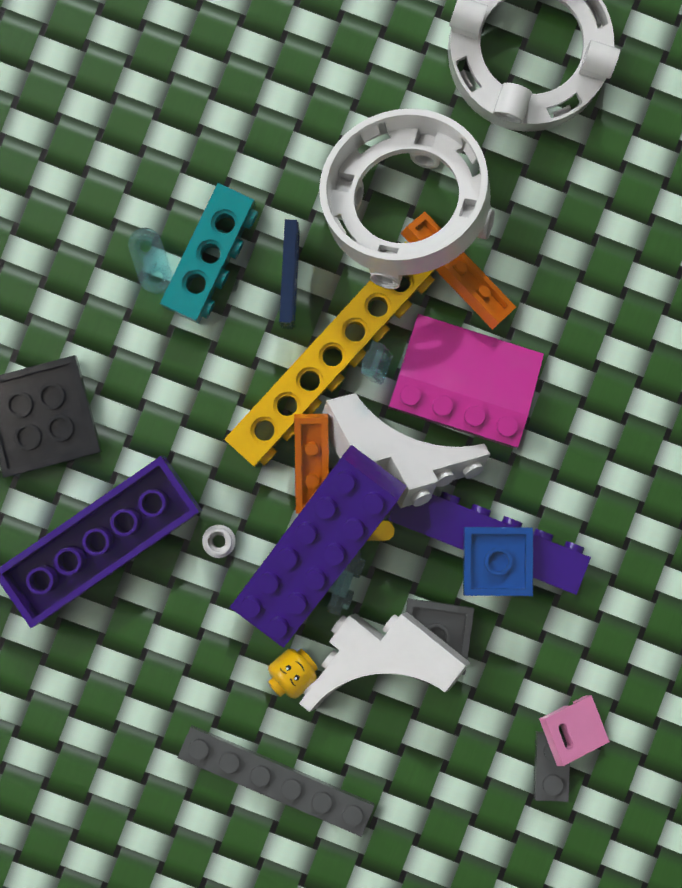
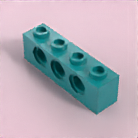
M217 183L160 302L164 308L198 324L202 317L208 319L215 305V301L211 300L216 288H223L230 271L226 270V267L231 258L237 259L243 247L244 241L240 240L245 228L250 230L257 218L258 211L254 210L256 207L254 199ZM223 218H230L235 222L233 230L229 233H221L217 230V224ZM212 247L220 250L219 259L211 264L204 262L203 253L205 250ZM201 277L206 281L205 289L198 294L189 292V282L193 278Z

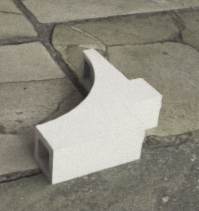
M356 393L326 400L322 414H328V437L339 458L343 456L350 445H353L407 486L397 501L400 508L410 505L416 507L424 505L432 498L436 486L443 487L453 480L463 477L467 479L476 477L483 471V467L490 456V452L484 443L474 446L449 447L434 445L408 437L377 418L363 404Z
M408 612L401 614L399 617L394 614L383 628V631L386 632L385 636L358 614L349 615L347 618L343 615L333 626L331 631L334 633V636L329 641L339 651L337 653L333 650L321 665L325 670L304 691L303 694L305 696L299 704L311 712L317 709L331 693L345 683L374 674H400L426 681L446 693L456 683L470 662Z

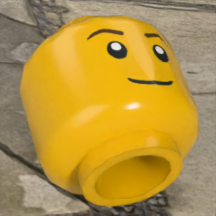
M287 649L268 666L269 674L272 677L268 684L279 697L286 694L288 697L296 699L316 681L315 671L318 670V667L303 649L299 651Z

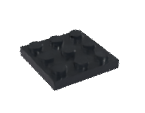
M76 355L0 375V467L3 478L102 452Z

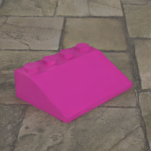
M418 314L388 409L510 448H518L528 418L544 354Z

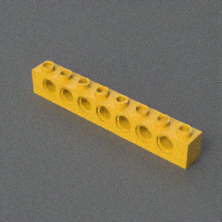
M435 269L419 274L403 275L409 282V288L404 292L383 288L370 280L224 440L254 467L259 463L265 466L278 452L273 447L282 438L287 442L294 435V414H313L323 402L318 398L326 389L333 392L345 379L341 373L350 364L355 368L368 354L364 348L370 341L373 340L378 343L390 330L386 324L395 315L400 319L413 305L409 299L414 293L418 291L422 295L435 281L431 276ZM373 300H381L386 304L387 312L380 317L373 316L368 310L369 303ZM352 324L360 325L364 329V337L360 341L349 340L345 334L348 326ZM331 348L339 350L342 354V361L336 366L327 365L323 361V354L326 350ZM306 373H314L320 379L319 386L313 391H307L301 387V378ZM285 397H291L297 402L296 411L289 416L282 415L278 410L280 400ZM267 421L274 426V435L269 440L263 441L257 437L256 427L259 423Z

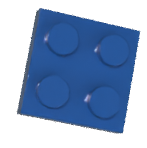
M464 527L463 595L533 596V527Z

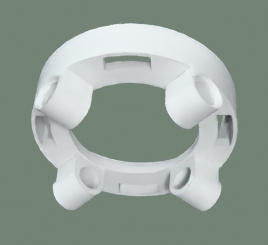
M457 0L449 24L451 31L448 42V61L451 75L456 88L466 103L476 113L493 124L516 131H541L559 126L582 112L595 97L606 78L610 79L613 74L620 49L614 47L612 22L602 0H557L570 10L578 22L583 40L582 56L578 68L564 84L556 89L539 94H532L528 88L514 83H503L502 85L489 72L483 60L480 46L483 25L489 14L505 0ZM465 58L472 76L480 86L479 89L473 92L470 91L473 85L468 79L465 70L459 72L457 67L458 62ZM576 94L579 103L574 109L571 110L569 104L553 112V118L550 117L547 109L566 102Z
M398 109L372 116L354 126L337 142L327 157L322 170L319 186L320 202L334 240L346 255L360 265L369 268L370 280L383 288L397 289L400 286L403 275L419 274L437 269L462 254L474 242L476 237L488 239L491 234L495 211L491 209L490 183L483 152L474 137L463 126L442 114L422 109ZM383 134H388L390 139L373 145L362 154L359 153L358 148L368 141ZM464 151L472 164L477 160L480 170L478 175L472 177L469 167L459 153ZM403 153H409L411 160L424 168H437L441 161L451 170L459 186L457 207L448 223L434 235L412 243H394L376 237L362 225L356 214L363 198L364 185L362 179L367 172L382 160ZM340 218H342L343 223H344V226H345L347 232L345 231V229H344L343 226L341 225V223H340V221H339Z

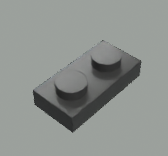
M536 731L533 798L535 801L569 802L570 763L565 766H557L545 733ZM560 732L565 747H567V742L565 740L563 732Z

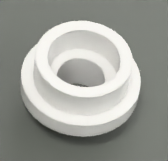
M225 525L211 526L205 531L202 538L204 550L215 558L226 557L233 551L236 544L233 531ZM216 535H222L225 538V545L223 547H216L214 545L213 538Z

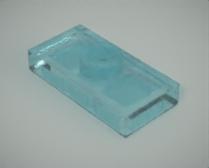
M372 341L370 349L367 350L361 367V374L371 382L380 385L384 383L393 358L392 353L385 345Z

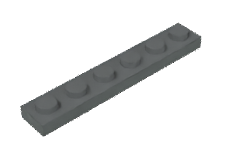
M191 725L177 757L360 837L363 835L375 806L373 802Z

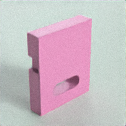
M592 695L583 696L573 701L572 705L563 706L539 718L557 766H565L609 743ZM559 725L562 729L565 740L567 742V747H565L563 739L561 737Z

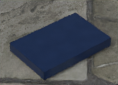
M285 219L279 318L282 329H293L296 317L300 229L297 220Z

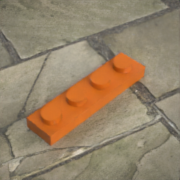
M423 212L406 226L401 235L409 243L426 239L442 228L426 212ZM464 252L449 263L435 269L492 330L516 308L506 295Z

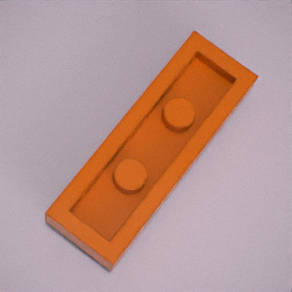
M294 414L296 514L302 511L329 474L328 414Z

